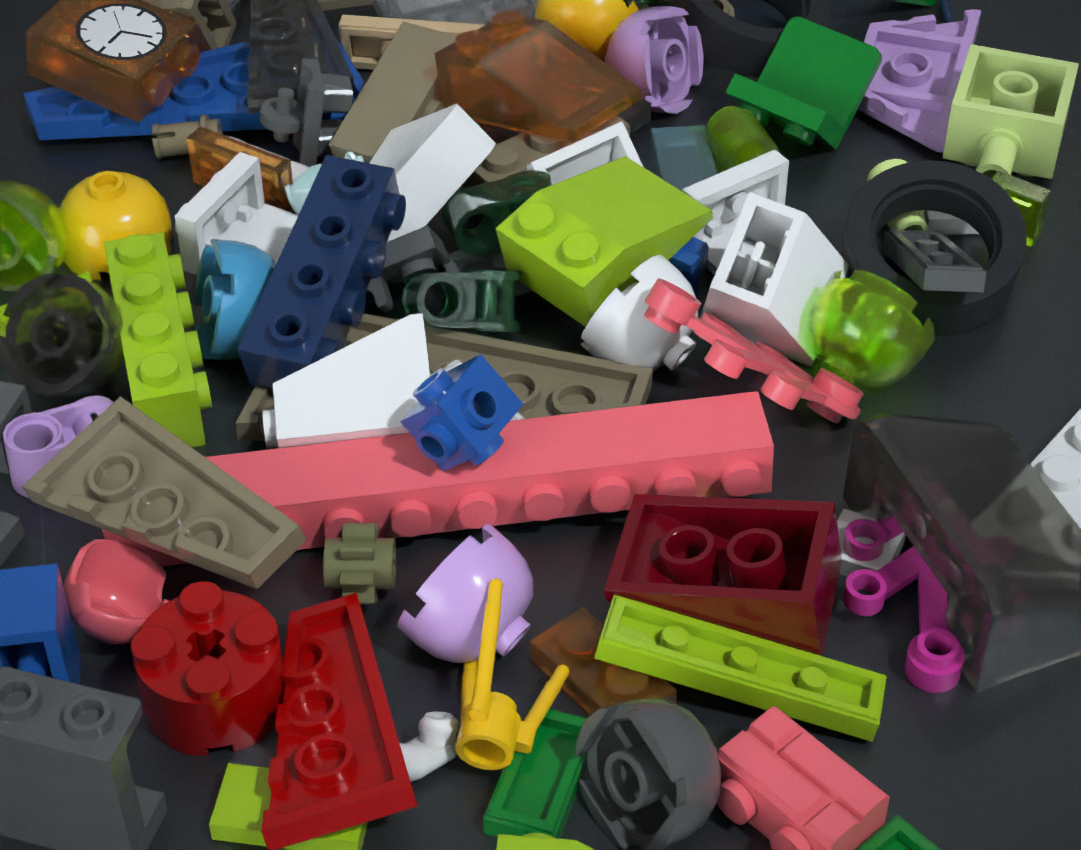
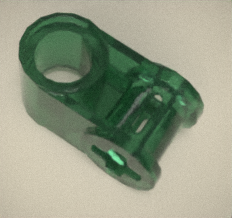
M538 170L522 171L511 174L504 179L458 189L442 207L441 217L458 248L465 254L473 257H484L501 251L495 228L536 191L551 186L550 174ZM475 214H484L482 222L477 227L469 230L462 229L469 217Z
M468 270V273H419L412 277L404 287L402 295L403 308L407 315L423 313L424 325L466 328L469 331L520 332V322L514 320L515 283L521 281L522 271ZM437 282L445 290L447 301L442 312L433 316L425 307L424 297L428 288Z

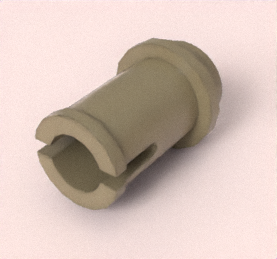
M207 114L201 115L199 121L161 125L157 123L152 125L153 136L157 135V138H152L157 159L204 153L206 158H213L216 145L221 144L223 140L220 119H210Z

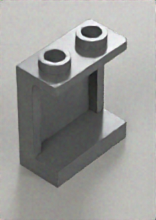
M1 667L0 835L55 850H148L168 809L163 792L134 784L126 749L128 741L143 715L140 700L10 667Z

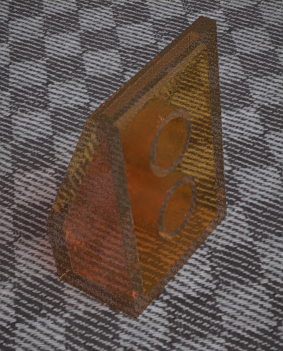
M509 10L499 12L491 17L490 23L477 30L457 35L455 38L456 42L434 53L443 108L458 104L478 123L574 143L642 99L641 89L550 22L524 17V13L521 11Z

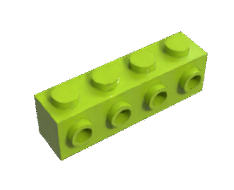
M163 232L147 235H130L123 239L105 241V253L133 406L190 447L206 445L200 410L211 409L212 401L206 371L193 373L194 368L203 367L197 330L184 332V329L194 327V320L188 291L176 293V290L186 289L180 254L168 255Z

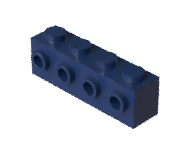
M330 155L325 156L237 349L250 385L273 390L274 382L344 348V342L350 328L359 326L365 310V293L371 278L377 279L381 275L386 259L385 245L391 231H398L405 217L406 198L399 193L394 168Z

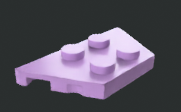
M964 10L963 21L936 24L934 15L913 17L907 21L889 20L870 23L864 43L872 45L882 54V62L858 110L936 152L943 153L952 101L970 44L974 45L981 10Z

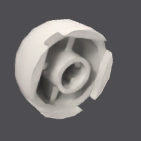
M659 254L646 260L631 273L639 283L631 284L623 292L615 288L590 319L582 333L581 339L585 342L581 343V346L593 357L632 366L653 368V372L665 364L672 371L695 348L696 343L689 337L693 331L691 328L681 325L677 334L662 329L644 316L649 306L645 299L657 278L664 279L695 297L691 284L682 273Z

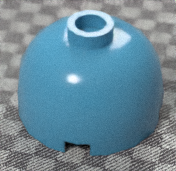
M212 239L210 240L212 246H205L201 255L194 294V305L202 306V317L206 325L194 324V331L197 330L202 360H241L237 349L276 263L270 254L255 245L232 240Z

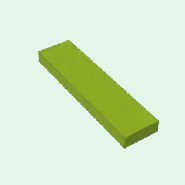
M618 595L613 596L594 658L764 710L774 706L788 717L873 742L880 725L887 678L884 674Z

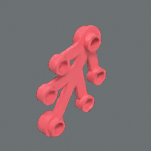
M657 278L645 299L649 306L644 316L657 326L674 334H677L681 325L691 328L696 335L712 344L704 360L714 369L733 379H738L744 367L768 375L760 391L766 397L787 409L793 410L799 399L803 398L808 400L806 405L810 409L834 423H839L843 416L854 420L858 417L861 410L857 405L864 394L856 386L823 368H820L815 378H813L779 351L760 341H757L755 344L720 318L704 312L701 318L696 317L695 314L701 302L680 287L664 279Z

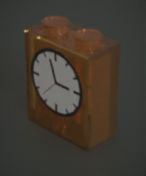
M60 0L26 31L28 75L137 122H140L155 106L162 105L170 91L184 77H189L194 73L200 59V49L197 47V23L143 0Z

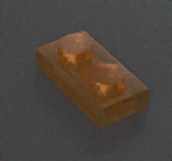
M201 126L187 137L193 182L206 186L215 173L221 171L239 152L259 158L265 204L286 211L292 209L284 191L286 185H292L293 183L290 160Z
M581 607L530 640V659L549 677L552 676L559 665L564 664L569 668V675L561 688L590 715L600 708L634 699L660 698L676 704L677 690L666 680L594 659L604 624L585 607Z

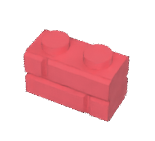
M772 706L750 724L746 732L742 730L722 746L717 753L721 767L720 796L717 805L726 817L734 823L743 825L748 822L769 839L772 850H855L885 825L890 796L777 707Z

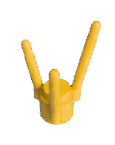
M494 578L489 582L478 663L477 661L463 663L460 728L455 744L456 754L461 760L470 766L484 770H499L509 766L515 751L525 754L532 751L536 731L569 675V668L564 664L559 665L549 681L546 682L523 721L517 712L516 703L510 697L502 693L491 692L503 582L498 578Z

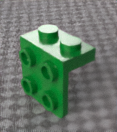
M793 17L787 22L758 81L755 82L735 73L725 93L740 105L737 113L748 121L762 127H766L771 122L783 127L782 133L805 146L812 147L815 141L837 150L882 62V54L872 45L802 17Z

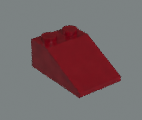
M634 494L604 589L606 600L612 602L613 596L618 595L823 656L842 564L835 502Z

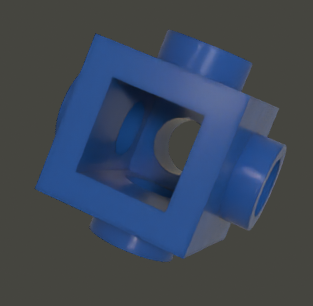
M482 354L447 372L441 368L426 378L412 394L418 402L400 422L415 438L420 451L426 457L435 461L444 472L466 461H470L476 466L492 456L504 442V438L499 433L524 404Z

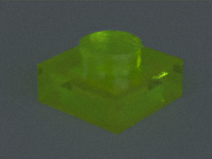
M998 171L992 177V180L1011 196L1019 208L1026 228V245L1032 247L1042 234L1051 190Z

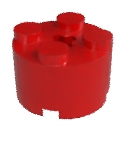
M199 581L192 583L182 590L180 597L165 603L155 610L132 638L131 651L143 707L152 732L168 747L192 756H209L208 748L232 745L233 752L256 744L275 727L277 705L283 703L285 688L282 679L283 660L278 625L267 609L254 599L236 592L221 590L217 584L212 582Z

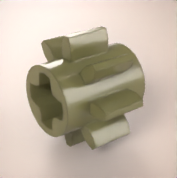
M378 523L343 524L342 538L325 539L323 556L325 589H342V597L357 593L360 605H375L378 602V589H395V538H378Z

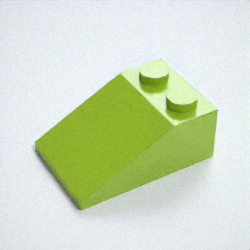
M624 156L536 191L495 229L507 273L586 327L592 316L615 288L623 292L631 284L639 283L631 275L639 265L652 256L659 254L669 260L713 219V212L708 207Z

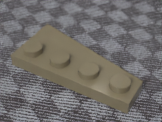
M121 396L22 486L30 500L36 504L255 589H258L307 541L297 523Z

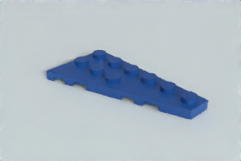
M323 23L23 94L27 112L39 140L153 135V124L159 123L161 125L199 121L200 116L203 114H207L210 119L219 118L222 131L267 129L259 120L261 104L265 100L277 97L278 90L281 88L292 89L294 91V99L297 100L302 58L318 59L321 74L348 76L353 91L352 105L364 87L365 82L329 24ZM322 113V120H344L347 113Z

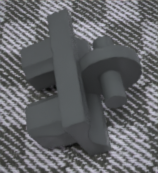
M302 58L297 100L294 99V91L292 89H279L277 97L265 100L261 104L259 120L267 129L274 131L273 138L278 142H287L290 138V133H293V145L299 149L298 163L308 167L316 165L317 157L333 156L329 143L343 120H322V113H348L353 98L350 78L334 74H321L318 59Z

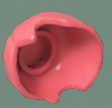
M94 539L81 547L65 576L63 584L71 619L74 620L76 627L89 637L110 645L131 643L132 638L139 631L145 620L155 610L169 602L166 599L162 601V589L166 579V572L162 566L141 549L119 540Z

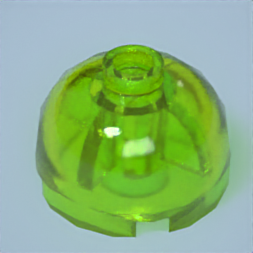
M4 180L0 181V290L22 293L17 300H24L33 296L34 290L47 286L53 280L67 255L68 233L62 212L48 195L32 185Z
M842 270L836 271L815 299L808 314V340L813 353L822 364L821 368L835 373L854 386L863 388H882L903 380L921 361L935 340L934 326L928 317L922 326L912 313L918 303L908 293L890 281L861 270H855L850 279L840 278Z

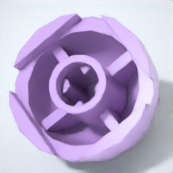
M660 6L641 9L622 20L611 36L605 55V66L609 80L617 96L636 110L678 114L688 108L693 99H683L688 95L690 86L700 85L703 75L704 53L700 32L697 26L687 25L683 15L689 14L683 8Z
M489 523L482 526V544L470 535L436 568L416 592V595L426 603L417 617L414 618L404 610L399 618L397 627L417 646L435 658L453 663L478 660L489 582L494 578H498L503 582L496 651L503 657L507 655L531 627V624L523 618L533 598V576L527 561L516 547Z

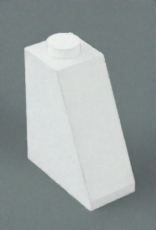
M458 104L391 129L371 159L370 164L394 168L399 193L406 198V211L403 223L398 231H391L388 241L426 226L496 145Z
M423 313L408 315L274 382L275 409L263 410L266 448H285L409 433L400 421L418 402L412 395L414 390L430 376Z

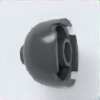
M660 698L634 699L600 708L584 721L576 742V756L587 753V766L590 776L579 780L580 789L594 822L613 844L622 849L635 845L642 850H664L676 845L704 826L720 796L721 767L717 749L708 731L689 710Z

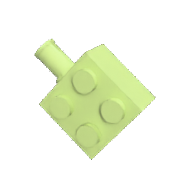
M970 44L951 105L943 158L959 161L968 166H978L976 171L994 180L1004 190L1009 187L1011 172L1026 177L1038 176L1052 179L1079 63Z

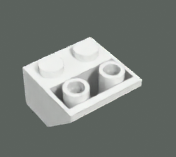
M749 192L709 288L701 316L704 312L710 313L731 325L752 343L755 344L757 341H760L779 351L785 357L812 367L849 265L805 212Z

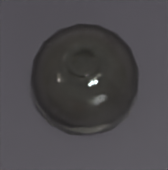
M46 273L24 284L8 302L3 315L10 317L6 326V337L0 336V356L5 370L17 384L24 385L26 389L50 398H84L106 386L121 369L125 359L120 336L123 327L121 307L99 285L74 275Z

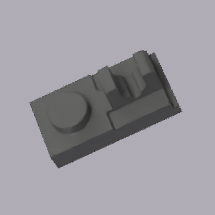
M428 225L386 243V259L382 273L377 279L371 278L366 293L374 295L377 307L384 313L393 308L388 284L393 282L396 284L400 282L404 284L422 282L432 277L436 273L437 267L450 262L443 241Z

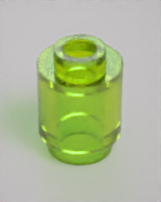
M737 106L724 107L717 111L707 124L708 146L725 170L772 150L778 151L775 142L757 118L748 110Z

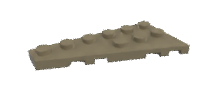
M363 314L359 326L350 328L344 342V347L398 320ZM424 325L430 375L441 368L444 369L452 361L460 360L464 363L482 354L524 404L518 413L525 419L646 405L652 388L653 368L632 366L606 359ZM255 386L235 422L238 441L265 440L263 410L275 409L272 389Z

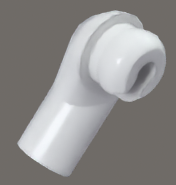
M447 712L426 713L419 722L418 729L420 735L406 743H400L410 781H417L455 758L458 721L452 714Z

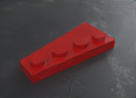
M357 593L290 612L282 670V679L285 685L283 703L277 705L275 721L278 733L276 758L270 759L268 785L271 790L269 810H264L261 828V833L268 850L281 849L417 807Z

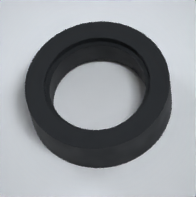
M671 0L669 5L685 9L689 14L683 15L687 25L697 26L701 35L704 60L721 69L743 76L760 77L784 28H764L742 22L721 10L712 0ZM762 0L778 10L788 21L793 17H802L825 27L829 19V0Z
M933 160L914 161L897 165L881 172L868 181L855 196L851 204L841 256L849 265L845 281L860 305L878 320L891 327L913 334L945 336L966 332L992 319L1010 299L1026 250V228L1022 214L1011 196L994 180L972 168L952 162ZM912 211H937L950 214L965 221L979 233L988 250L989 263L984 268L986 271L984 293L922 290L914 281L901 276L885 262L878 250L876 235L890 220Z

